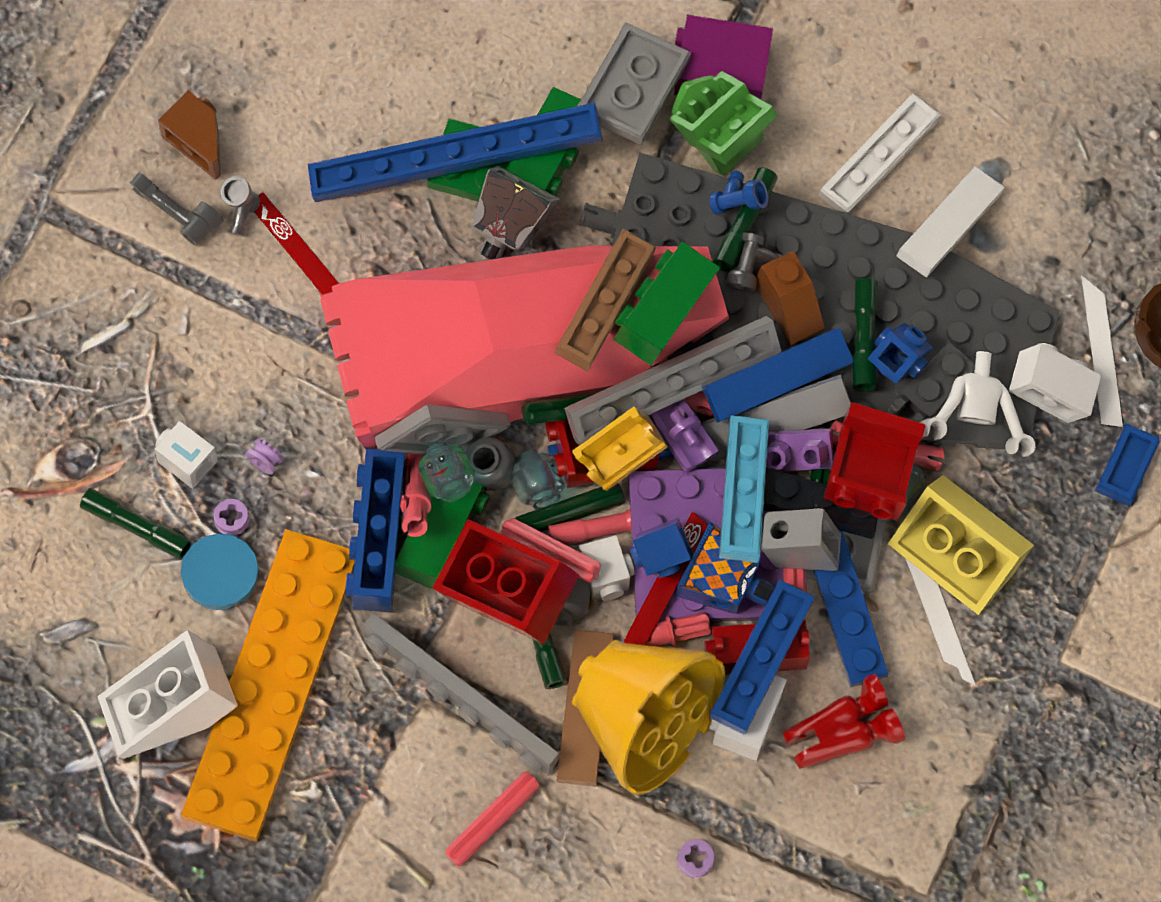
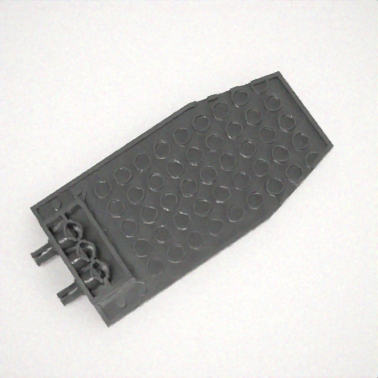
M639 152L623 209H619L617 213L585 203L579 226L611 234L610 238H613L612 246L624 228L654 246H679L683 241L691 247H708L713 262L725 235L730 231L742 205L728 208L723 214H714L710 207L709 197L714 192L721 191L723 193L728 183V178ZM745 183L740 186V190H743ZM771 192L767 206L760 210L750 231L752 234L764 237L765 243L763 248L770 250L774 254L785 255L794 251L813 282L825 329L823 332L798 344L839 327L853 358L856 347L855 281L860 278H872L878 282L875 340L887 327L890 326L894 329L906 323L917 327L926 335V341L933 347L925 357L929 362L948 342L954 345L973 363L976 361V352H990L992 356L989 376L1000 380L1008 392L1019 352L1039 343L1052 345L1060 311L952 251L947 254L926 278L896 256L900 248L914 233L776 192ZM739 258V260H738V262H737L736 267H735L734 270H737V269H738V265H739V262H740V258ZM755 261L752 274L757 277L760 267L764 264ZM719 269L716 275L729 320L695 343H692V341L688 342L669 355L667 359L671 360L765 316L774 322L781 351L783 352L792 347L757 288L755 291H746L726 284L729 272ZM853 363L791 391L842 375L851 402L886 412L914 378L908 376L895 384L876 367V388L868 392L857 391L853 389ZM1009 392L1023 433L1030 436L1037 406ZM998 402L995 424L982 425L956 419L957 406L946 421L947 432L944 437L934 440V428L931 425L928 436L922 437L920 441L940 443L941 446L970 444L975 445L976 448L1005 449L1006 442L1012 437L1002 407ZM906 405L898 416L910 419L916 413ZM942 407L931 418L936 417ZM845 416L825 422L817 426L831 429V426L835 420L843 423V419ZM1020 442L1018 450H1022V445Z

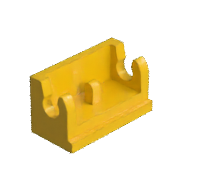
M633 406L572 452L576 459L588 468L587 476L593 482L600 485L603 490L607 491L668 446L650 417Z

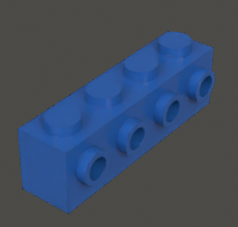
M366 449L365 465L358 464L357 487L362 488L361 500L354 501L353 523L359 524L357 537L351 536L349 559L355 560L354 573H347L345 591L346 596L352 597L353 610L392 613L396 578L395 561L398 557L402 515L400 501L404 494L406 473L405 453Z

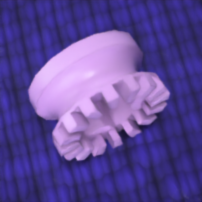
M257 438L254 441L255 448L253 450L248 449L245 456L259 470L272 475L275 472L274 465L276 463L280 464L284 460L283 455L276 451L275 447L271 449L272 445L268 444L267 441Z
M226 499L215 507L213 513L214 522L219 533L238 537L241 533L245 532L246 528L248 529V510L241 501ZM229 510H235L237 516L242 518L236 519L234 525L229 526L226 523V519L222 518V516H227Z
M700 839L687 841L681 847L677 856V866L680 872L692 878H700L706 875L714 862L712 847ZM692 849H696L698 855H705L706 857L702 861L700 868H695L693 862H686L685 858L689 857Z

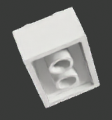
M186 630L97 696L118 757L122 759L207 729L238 706L216 648L189 630Z

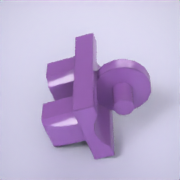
M685 399L649 415L685 473L718 455V449Z
M832 429L768 432L766 467L782 471L831 469L834 458Z

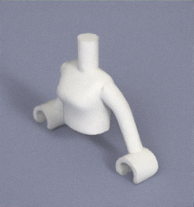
M978 351L976 352L974 373H966L963 376L957 377L953 383L950 395L938 415L920 422L926 424L923 437L928 436L931 425L934 428V440L944 437L947 432L946 421L957 406L956 419L975 424L993 425L996 423L999 402L1012 437L1007 440L1005 445L1007 453L1015 454L1018 451L1020 442L1022 445V457L1029 456L1036 448L1035 441L1031 436L1023 433L1016 409L1006 387L1001 384L1000 380L989 376L992 353Z

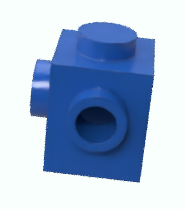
M679 518L635 534L633 538L634 546L630 547V553L638 569L643 567L647 576L657 573L658 578L679 571V564L691 560L693 555Z

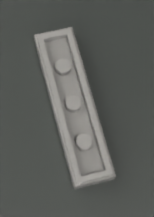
M838 375L777 396L734 416L769 420L768 432L805 430L845 416L851 400L842 375ZM715 418L701 422V425L719 451L717 456L709 460L710 462L727 456L730 418L721 422H716Z

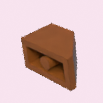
M188 90L158 119L161 137L216 180L220 176L217 111L208 99L203 96L198 98Z
M792 251L762 265L756 277V288L790 346L792 347L823 332L825 327L813 282L795 252Z

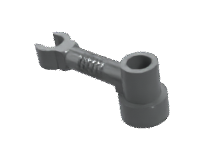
M140 172L130 181V184L134 187L132 189L134 192L147 201L154 203L182 224L184 227L180 231L181 235L195 246H198L210 231L215 232L224 221L223 217L213 207L203 201L192 212H189L168 197Z

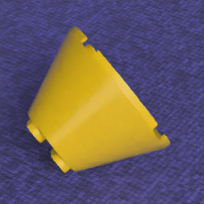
M614 640L596 658L592 655L588 656L581 664L578 673L582 679L573 697L572 705L579 710L620 785L633 794H645L661 786L683 766L692 755L685 749L693 741L698 731L704 735L706 734L712 721L709 718L710 713L725 686V669L723 663L709 652L627 644Z

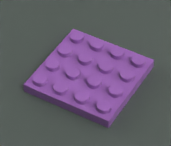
M726 468L692 469L687 473L684 470L634 471L628 475L632 546H634L633 538L635 534L676 518L680 519L682 527H684L691 512L695 513L705 523L709 524V522H712L721 528ZM763 510L762 528L764 527V516L769 512ZM760 552L762 559L755 576L776 587L779 579L784 581L783 568L775 567L765 553ZM633 561L635 616H637L658 575L654 573L647 576L644 568L638 569ZM676 587L658 622L666 621L665 617L667 616L671 620L705 612L708 615L710 622L758 621L765 606L744 597L737 612L729 613L675 596Z

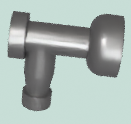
M232 176L223 182L220 194L225 203L235 207L233 225L230 226L229 233L243 237L245 232L244 226L249 213L257 210L260 205V198L251 190L249 183L239 176Z
M743 233L742 242L745 244L738 269L729 272L726 284L741 290L755 291L757 278L752 274L755 261L766 264L783 255L774 254L770 250L763 248L765 243L764 237L752 233Z

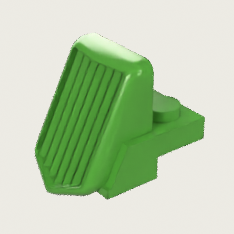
M721 71L716 77L709 75L682 83L672 108L673 116L670 118V121L676 126L686 141L698 149L715 172L726 175L763 141V130L778 116L772 105L751 95L745 83Z

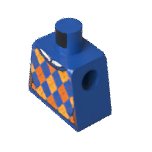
M709 522L677 587L675 596L729 613L737 612L744 597L762 606H766L775 585L755 576L762 558H759L758 563L719 558L721 528Z

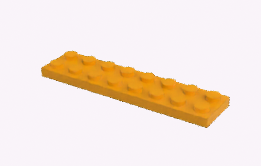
M285 529L229 682L238 706L213 725L181 812L182 819L258 842L346 595L347 573H354L355 560L349 559L350 548Z

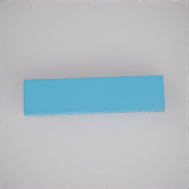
M734 415L730 417L719 558L758 563L760 558L769 420Z

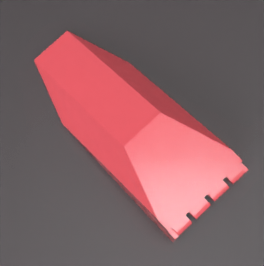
M589 245L354 279L332 286L333 292L321 295L320 302L326 325H337L328 330L335 360L342 361L350 358L349 361L338 364L337 368L344 395H360L348 399L346 403L353 428H358L355 429L356 437L366 450L377 449L375 436L426 404L507 413L509 421L513 422L523 419L521 408L527 401L598 393L649 370L657 363L660 365L668 361L667 357L688 342L692 341V343H695L729 320L717 275L715 274L652 366L613 340L621 328L614 323L588 372L553 352L613 246ZM655 246L656 249L622 311L628 304L635 308L640 301L635 294L647 277L655 280L660 272L654 267L667 249L674 253L678 246ZM691 247L712 262L708 247Z

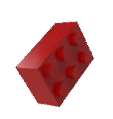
M468 519L432 589L464 608L541 644H545L579 574L556 558Z

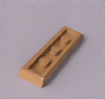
M624 228L622 229L553 353L588 372L656 249L654 245Z
M575 629L557 783L596 787L601 749L579 710L572 705V700L582 679L578 673L581 664L588 656L592 655L596 658L598 654L607 648L614 640V633Z

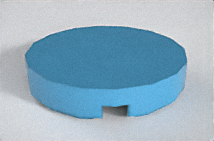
M217 533L205 536L191 545L183 557L181 576L185 590L195 603L206 609L223 611L231 609V606H235L238 603L242 604L249 599L257 586L259 568L255 553L245 541L234 535Z

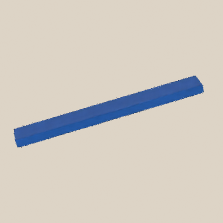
M590 103L307 164L311 194L314 202L601 142L603 138L596 103Z

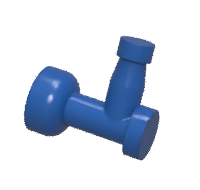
M732 171L724 192H714L709 197L712 212L719 215L725 213L728 208L747 205L752 210L765 208L768 203V192L765 184L761 179H753L747 181L743 190H740V186L745 178L744 174L740 171Z

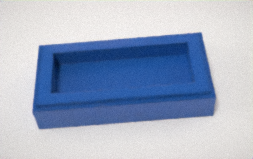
M1126 423L1095 492L1130 507L1160 442V438Z

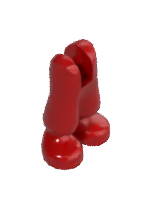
M875 673L864 678L861 695L858 698L851 696L841 697L816 714L782 732L787 745L799 743L815 735L820 742L803 750L793 758L799 769L836 757L868 750L877 739L898 744L906 738L896 712L892 708L886 710L888 708V698L880 679ZM881 712L877 717H875L871 721H868L867 723L860 721V719L864 718L865 716Z

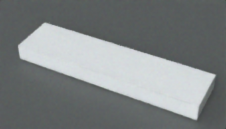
M912 93L820 189L819 197L837 211L851 214L937 124L941 114Z
M974 167L905 242L896 256L927 278L1000 197L1005 187L977 167Z

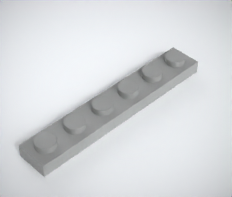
M767 316L762 317L565 407L574 441L581 445L633 406L644 414L650 415L702 391V387L782 352L773 320Z
M375 613L363 624L364 634L367 638L365 642L372 650L382 656L387 653L397 661L396 666L406 676L412 679L417 676L427 683V690L435 698L442 702L448 699L459 708L457 710L458 714L472 725L479 723L489 730L488 736L497 745L504 749L510 746L521 755L519 757L520 761L527 768L536 773L541 770L549 776L558 765L559 753Z

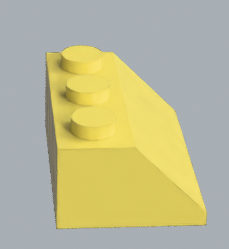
M944 475L926 487L888 542L890 547L977 615L986 608L1008 582L1034 547L1030 541Z

